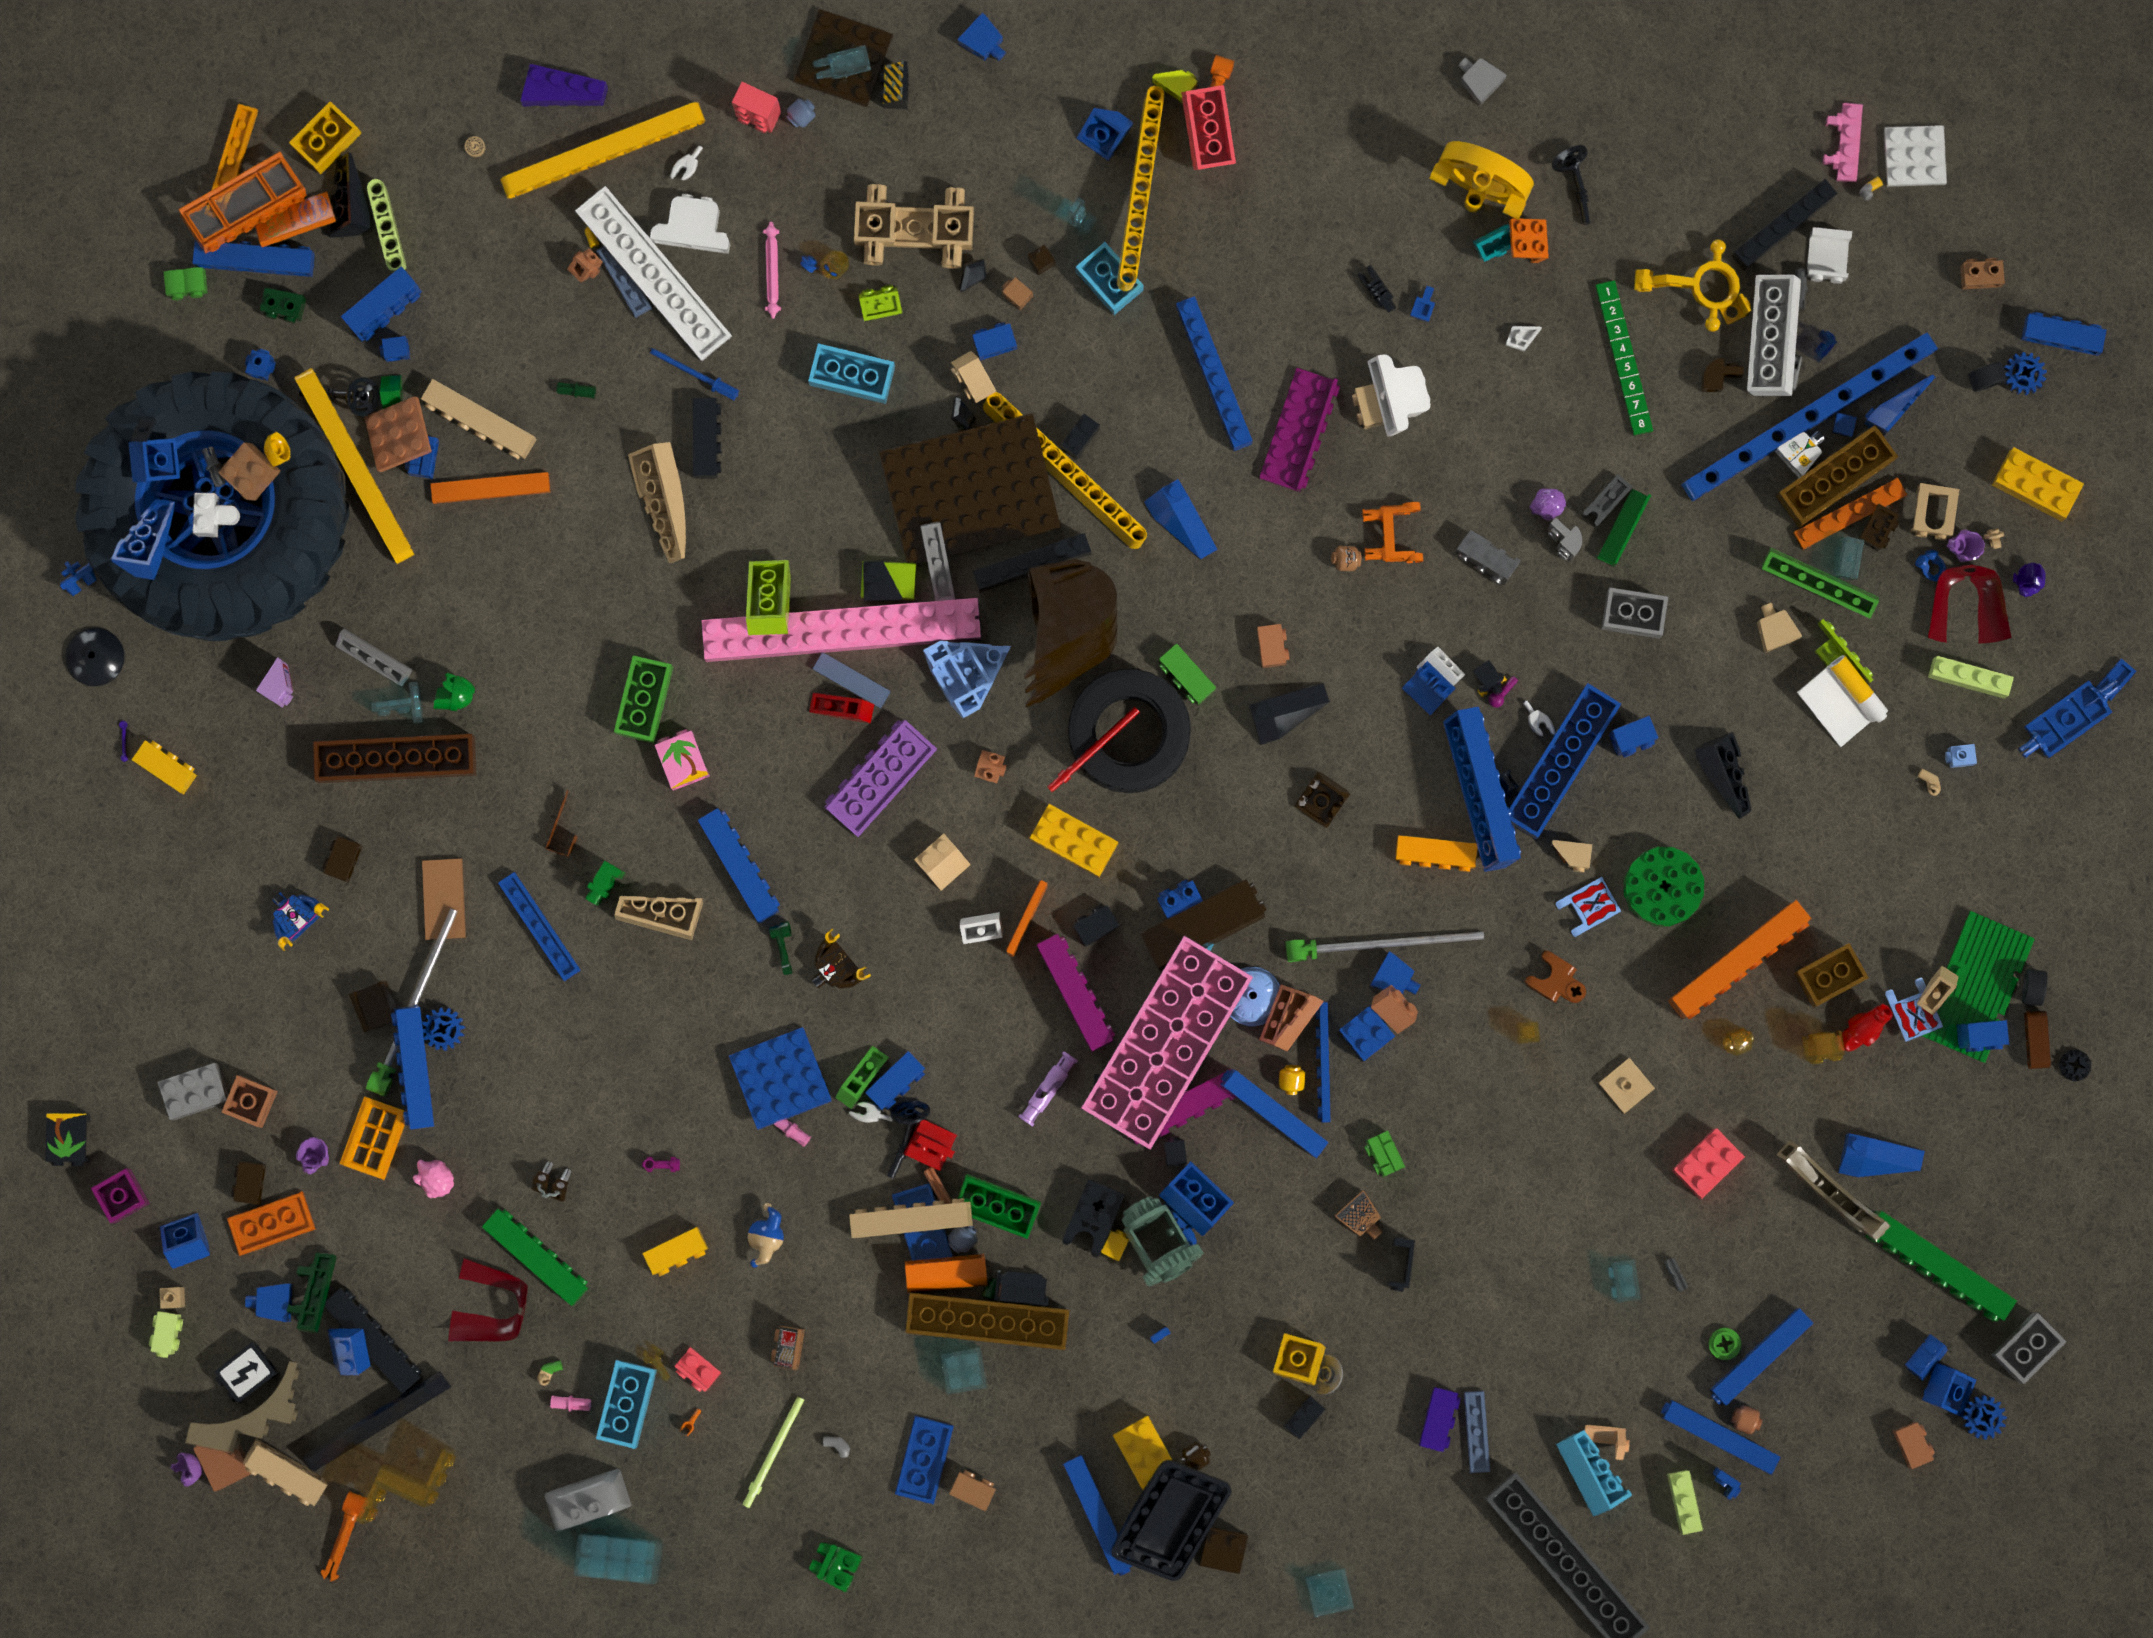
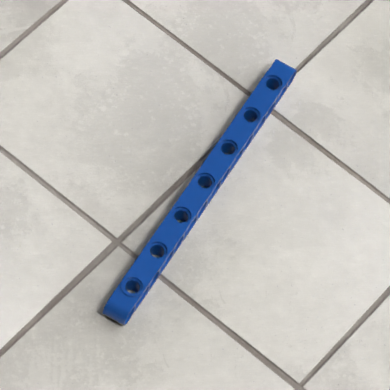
M1928 332L1691 477L1682 483L1681 486L1691 502L1769 455L1782 444L1802 432H1806L1938 350L1936 344ZM1906 351L1913 354L1912 360L1905 357ZM1871 373H1879L1880 380H1874ZM1838 393H1845L1847 395V400H1841L1838 396ZM1805 413H1812L1814 421H1808ZM1778 433L1781 436V441H1774L1772 434ZM1739 454H1746L1748 461H1740ZM1712 474L1715 477V482H1708L1705 475Z

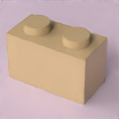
M1374 384L1355 388L1352 400L1354 406H1358L1359 413H1357L1359 425H1363L1364 429L1384 425Z

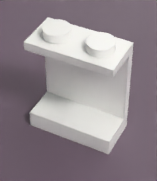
M1812 228L1810 231L1807 277L1811 278V281L1821 282L1823 279L1831 280V283L1835 284L1846 281L1848 278V273H1846L1848 247L1852 239V231Z

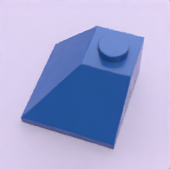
M1094 108L1077 139L1106 160H1109L1126 138L1134 123L1119 112Z

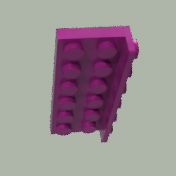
M1299 368L1296 369L1259 479L1300 492L1301 488H1306L1309 477H1306L1308 469L1312 470L1315 459L1312 456L1314 451L1318 452L1321 444V440H1318L1320 432L1325 433L1328 422H1325L1327 414L1331 415L1334 406L1331 400L1333 396L1337 397L1340 385H1337L1338 379L1334 378L1332 380Z

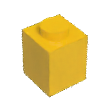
M1118 1229L1116 1232L1111 1231L1101 1253L1119 1261L1129 1241L1126 1238V1234Z

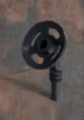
M1576 145L1557 155L1552 162V168L1556 172L1572 170L1577 188L1576 195L1578 196H1576V199H1579L1577 203L1580 205L1582 224L1589 225L1590 218L1587 205L1589 199L1587 198V190L1584 188L1579 165L1586 158L1588 150L1583 145Z
M360 377L355 379L349 385L347 391L334 390V388H331V390L326 388L325 390L331 400L334 398L346 399L349 410L357 416L364 417L372 414L379 404L380 393L378 386L370 378ZM359 382H365V383H367L366 386H365V385H356V384L359 383ZM299 388V396H304ZM370 390H372V393H373V399H372V402H371V403L368 402V400H369V392H368V391H370ZM356 408H366V410L357 411Z
M921 1101L903 1102L891 1110L892 1120L897 1123L907 1124L902 1144H899L900 1148H897L898 1152H895L896 1157L887 1174L888 1177L894 1179L903 1159H906L904 1152L913 1135L916 1123L924 1120L930 1114L928 1104ZM915 1108H920L924 1111L920 1113Z

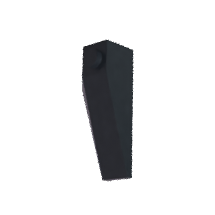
M347 152L338 158L336 163L334 184L337 185V189L334 195H331L330 200L334 202L333 212L336 222L328 224V237L330 238L359 236L370 229L371 225L370 210L352 153Z
M1324 683L1249 705V711L1260 744L1263 745L1282 738L1293 728L1328 704L1330 701Z
M1730 732L1695 749L1696 758L1702 770L1736 816L1740 819L1750 813L1752 810L1748 789L1742 785V775H1745L1744 768L1739 769L1737 757H1741V752L1734 733Z

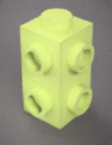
M158 1311L157 1315H154L152 1326L155 1327L154 1335L150 1336L149 1347H151V1352H156V1356L168 1358L169 1354H175V1351H178L180 1339H177L178 1331L182 1330L183 1319H181V1314Z

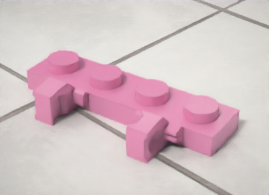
M1843 103L1842 113L1826 118V126L1830 124L1838 127L1840 132L1839 151H1836V155L1827 156L1826 154L1823 156V164L1833 165V169L1837 170L1836 181H1857L1863 108L1861 104Z

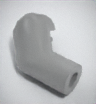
M823 1437V1447H835L839 1452L838 1455L842 1458H846L849 1455L850 1447L842 1437Z

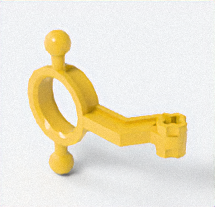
M1717 239L1710 246L1711 251L1714 253L1713 261L1700 266L1693 278L1668 274L1653 276V271L1637 269L1635 272L1634 290L1650 292L1652 288L1668 286L1691 289L1695 300L1701 306L1710 310L1709 318L1705 322V328L1710 332H1715L1721 325L1720 320L1717 318L1718 309H1724L1735 301L1738 297L1740 284L1735 270L1728 264L1721 262V255L1726 249V244L1724 241ZM1716 270L1726 277L1729 282V292L1724 301L1712 302L1703 296L1699 282L1705 271Z

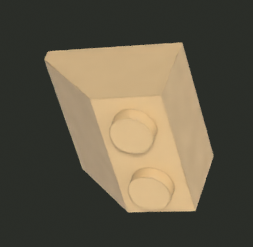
M942 834L914 859L941 891L971 865L945 834Z

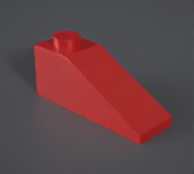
M813 693L809 712L851 721L871 723L875 704L863 699Z

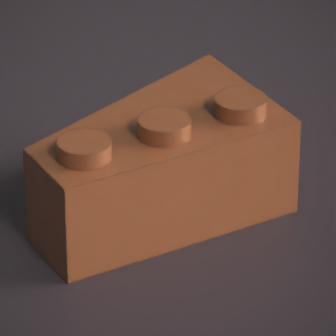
M1280 985L1259 1040L1273 1047L1288 1051L1324 1001L1308 993Z

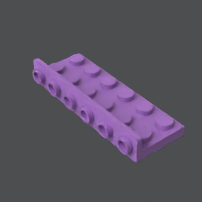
M904 719L901 722L899 720L895 722L891 727L893 731L888 736L884 735L878 741L879 747L875 751L872 749L864 757L866 761L862 766L858 764L851 772L853 776L849 780L844 779L838 786L840 790L835 795L832 793L825 800L826 806L824 808L857 837L862 834L937 750L934 745Z

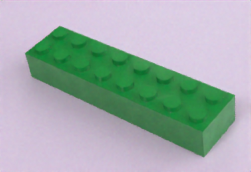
M1874 1212L1885 1220L1890 1227L1877 1241L1866 1234L1865 1237L1873 1243H1881L1883 1250L1890 1254L1899 1255V1260L1904 1264L1916 1266L1915 1271L1925 1277L1931 1276L1934 1278L1933 1283L1941 1288H1949L1951 1295L1957 1299L1964 1298L1967 1300L1966 1305L1974 1310H1982L1984 1312L1983 1316L1990 1321H2005L2017 1302L2016 1299L1885 1212Z

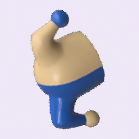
M769 1203L763 1205V1209L769 1213L768 1220L754 1222L748 1231L750 1246L760 1251L759 1258L752 1259L750 1262L753 1268L761 1264H767L773 1252L778 1250L784 1241L783 1230L780 1227L781 1214L772 1208V1205Z

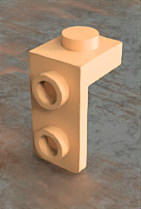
M1596 1425L1585 1426V1432L1593 1442L1615 1444V1459H1624L1625 1452L1629 1451V1440H1626L1625 1428Z

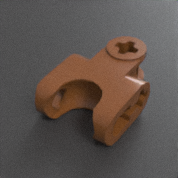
M1544 950L1541 958L1551 968L1550 977L1540 980L1534 976H1528L1524 981L1525 984L1554 1003L1557 1002L1560 996L1572 1003L1581 1002L1586 995V988L1582 983L1573 978L1577 969L1552 952ZM1576 988H1578V993L1581 995H1576L1575 997H1573V992L1571 991V989L1575 990Z

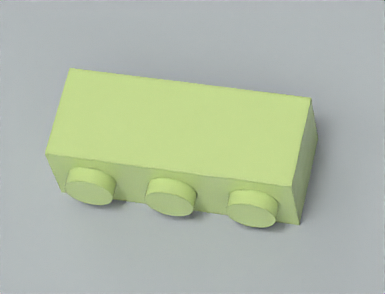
M1683 1470L1667 1474L1680 1533L1684 1535L1703 1531L1690 1471Z

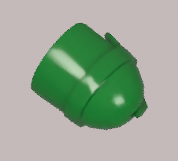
M447 672L445 674L446 681L443 682L444 687L437 689L433 709L450 711L463 709L471 703L475 687L466 678Z

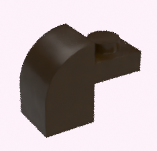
M1724 358L1712 361L1702 375L1701 392L1721 393L1724 377L1741 378L1744 367H1738L1739 364L1728 363L1727 366H1724Z

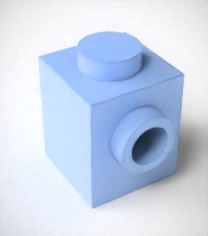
M1974 744L1951 746L1947 749L1948 752H1945V760L1950 765V768L1977 764Z

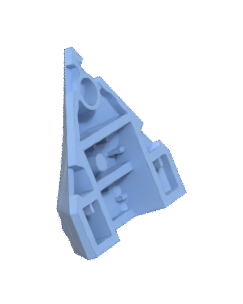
M939 641L924 649L923 652L930 671L948 702L962 718H965L981 708L1011 646Z

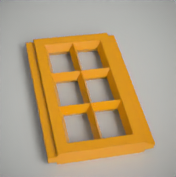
M364 1096L340 1164L385 1180L405 1126L403 1112L406 1111ZM372 1107L383 1110L377 1125L367 1122ZM386 1112L397 1115L391 1130L381 1127ZM365 1126L375 1129L370 1145L360 1142ZM379 1131L389 1134L384 1150L374 1147ZM358 1146L368 1149L363 1165L353 1161ZM372 1151L382 1154L377 1170L367 1166Z

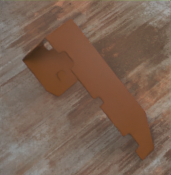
M567 790L566 796L564 798V801L562 802L561 808L558 813V817L555 821L550 839L546 846V849L549 851H552L548 848L552 840L553 834L555 832L560 815L562 813L563 807L565 805L569 790ZM574 836L568 855L559 852L555 853L569 857L572 854L578 836Z

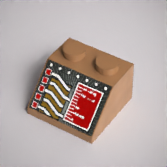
M780 1326L779 1330L776 1329L774 1341H777V1348L772 1350L771 1361H774V1366L794 1370L799 1369L805 1329Z

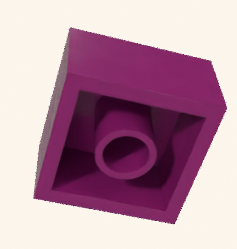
M126 1168L91 1188L110 1223H117L150 1204L131 1169Z

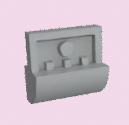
M1555 518L1547 528L1549 531L1548 535L1554 541H1560L1556 548L1558 550L1557 554L1564 561L1568 559L1571 562L1581 548V532L1577 526L1570 531Z

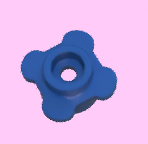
M812 256L801 257L803 260L800 264L807 271L813 273L814 270H819V266H817L818 261Z

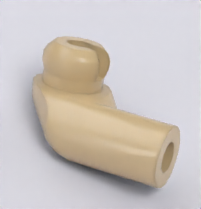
M1922 768L1917 777L1926 781L1930 795H1938L1941 791L1939 778Z

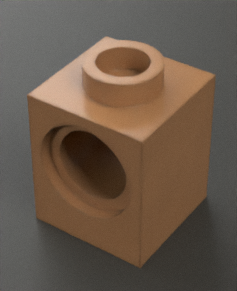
M1016 277L1012 281L1009 279L1002 287L1003 296L1019 310L1033 297V292Z

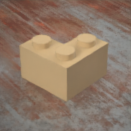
M972 351L951 362L953 366L951 371L959 383H964L966 387L964 392L969 400L973 399L977 403L996 392L979 358Z

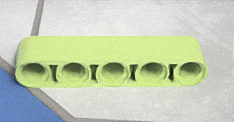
M373 179L368 183L367 191L386 265L392 273L401 266L405 270L406 262L387 188L381 180ZM376 186H381V192L374 194L373 189ZM380 205L387 206L384 212L377 211ZM390 223L391 228L388 231H383V225ZM396 242L395 248L387 249L388 243ZM395 260L401 261L398 268H392L391 266Z

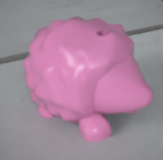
M419 1160L417 1162L419 1173L413 1176V1180L418 1185H421L429 1198L443 1197L450 1192L454 1186V1178L444 1162L440 1160H433L431 1162Z

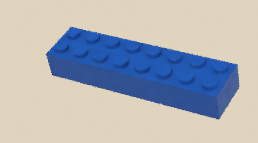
M1589 683L1586 684L1509 807L1510 821L1514 827L1535 840L1540 836L1621 703Z
M1479 707L1457 710L1444 720L1443 723L1484 872L1503 869L1521 858V850L1515 839V828L1510 821V810L1505 803V792L1500 785V774L1495 767L1494 753L1490 749L1489 734L1485 731L1484 716L1480 712Z

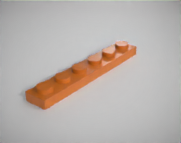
M1896 478L1793 532L1802 550L1871 515L1877 504L1886 507L1907 496V493L1900 480Z

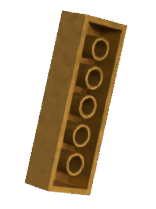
M1874 425L1780 491L1776 497L1800 528L1894 462L1898 455L1876 425Z

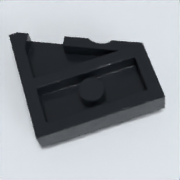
M863 561L864 602L902 601V596L884 562Z

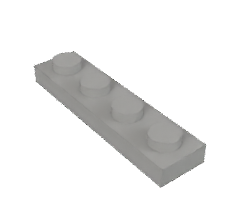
M940 522L921 525L935 601L954 600L955 596Z

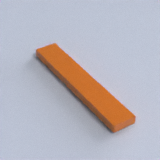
M548 472L431 483L433 504L551 493Z

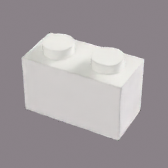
M1000 912L962 918L960 920V930L963 944L1002 938L1003 926Z

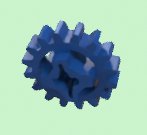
M2022 352L2020 357L2018 354H2015L2013 359L2007 361L2009 365H2006L2003 369L2007 371L2005 375L2008 378L2005 385H2012L2010 391L2017 389L2018 395L2024 391L2026 396L2029 394V390L2035 393L2036 388L2040 389L2043 386L2040 382L2046 381V378L2042 375L2046 374L2047 370H2042L2045 363L2039 364V356L2034 359L2033 353L2026 356V353ZM2014 365L2016 366L2015 375L2012 374ZM2023 371H2031L2027 376L2018 377ZM2037 372V379L2035 381L2034 374Z
M440 1008L439 1013L432 1010L433 1016L426 1015L428 1022H422L426 1026V1029H423V1033L427 1034L424 1040H430L428 1044L430 1047L436 1044V1050H439L441 1046L444 1051H447L448 1046L454 1049L455 1042L461 1043L458 1039L459 1036H465V1034L461 1033L465 1026L460 1025L463 1018L457 1019L459 1013L451 1014L452 1010L450 1008L446 1012H444L443 1008ZM441 1016H448L453 1020L446 1022ZM433 1021H434V1022H435V1026H434V1029L431 1030V1025H432V1023H433ZM441 1025L448 1026L445 1034L439 1032ZM456 1028L455 1036L452 1037V1031ZM439 1036L443 1037L445 1042H438L435 1040V1038Z
M1982 1395L1981 1400L1978 1397H1974L1975 1402L1968 1401L1967 1403L1970 1407L1963 1408L1967 1412L1966 1415L1962 1416L1963 1419L1967 1420L1963 1426L1970 1427L1968 1433L1975 1432V1438H1979L1981 1434L1984 1440H1987V1435L1995 1438L1994 1432L2000 1434L2001 1430L1999 1427L2006 1426L2002 1423V1420L2007 1419L2006 1416L2002 1415L2005 1408H1999L2000 1401L1993 1403V1397H1990L1988 1401L1985 1395ZM1983 1404H1988L1994 1409L1987 1410ZM1975 1409L1976 1413L1974 1417H1972V1412ZM1982 1413L1988 1414L1987 1422L1980 1419L1983 1417ZM1997 1417L1996 1424L1993 1426L1994 1419ZM1982 1425L1985 1431L1978 1430L1975 1426Z

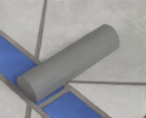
M345 628L339 633L335 645L337 648L398 685L403 686L412 672L411 668Z

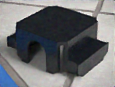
M998 1270L994 1300L1048 1305L1049 1297H1045L1047 1279L1041 1274L1006 1271V1273L1001 1274V1270Z

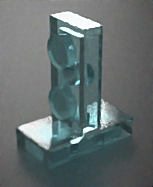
M1079 197L1074 203L1064 198L1055 212V216L1087 236L1098 220L1097 217L1086 211L1085 201Z
M409 682L411 698L371 703L372 711L378 713V716L389 715L390 711L397 710L398 713L410 712L409 709H412L413 722L416 724L424 723L420 684L418 682Z

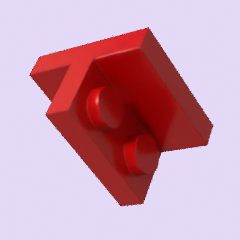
M926 1120L918 1122L904 1155L941 1171L946 1158L952 1159L955 1151L951 1150V1147L957 1135Z

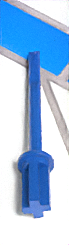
M654 348L651 349L650 354L711 385L712 392L716 391L733 401L738 397L739 390L721 381V378L718 377L714 381Z

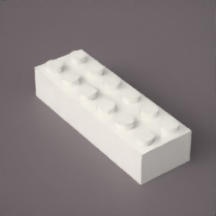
M1756 275L1747 391L1754 396H1792L1801 280L1795 275Z

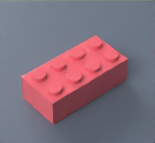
M1224 85L1181 92L1193 170L1236 164Z

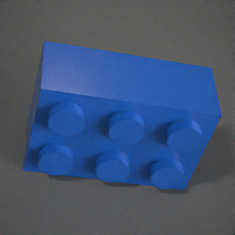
M1191 1161L1159 1194L1202 1237L1234 1204Z

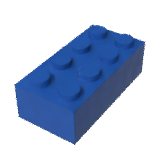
M401 266L341 317L361 341H368L375 335L374 331L379 327L384 328L389 324V319L392 316L401 314L405 310L404 306L409 302L414 303L417 301L422 291Z

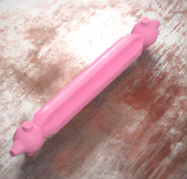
M769 222V226L766 230H763V234L768 236L766 240V280L769 305L765 307V311H768L771 318L774 319L776 313L781 311V307H778L776 304L779 296L778 250L775 236L779 234V230L774 227L773 222Z

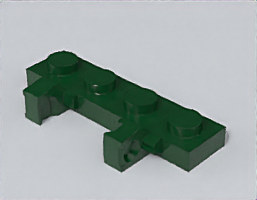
M316 1252L314 1262L310 1264V1267L298 1266L296 1274L300 1277L307 1276L308 1285L301 1305L291 1306L288 1304L287 1312L290 1315L297 1316L298 1323L296 1328L299 1331L318 1333L337 1259L334 1254Z

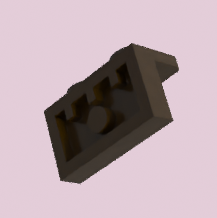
M1877 504L1859 539L1875 547L1874 550L1877 552L1882 548L1885 549L1890 541V538H1888L1890 532H1894L1899 524V521H1897L1899 514L1881 504Z

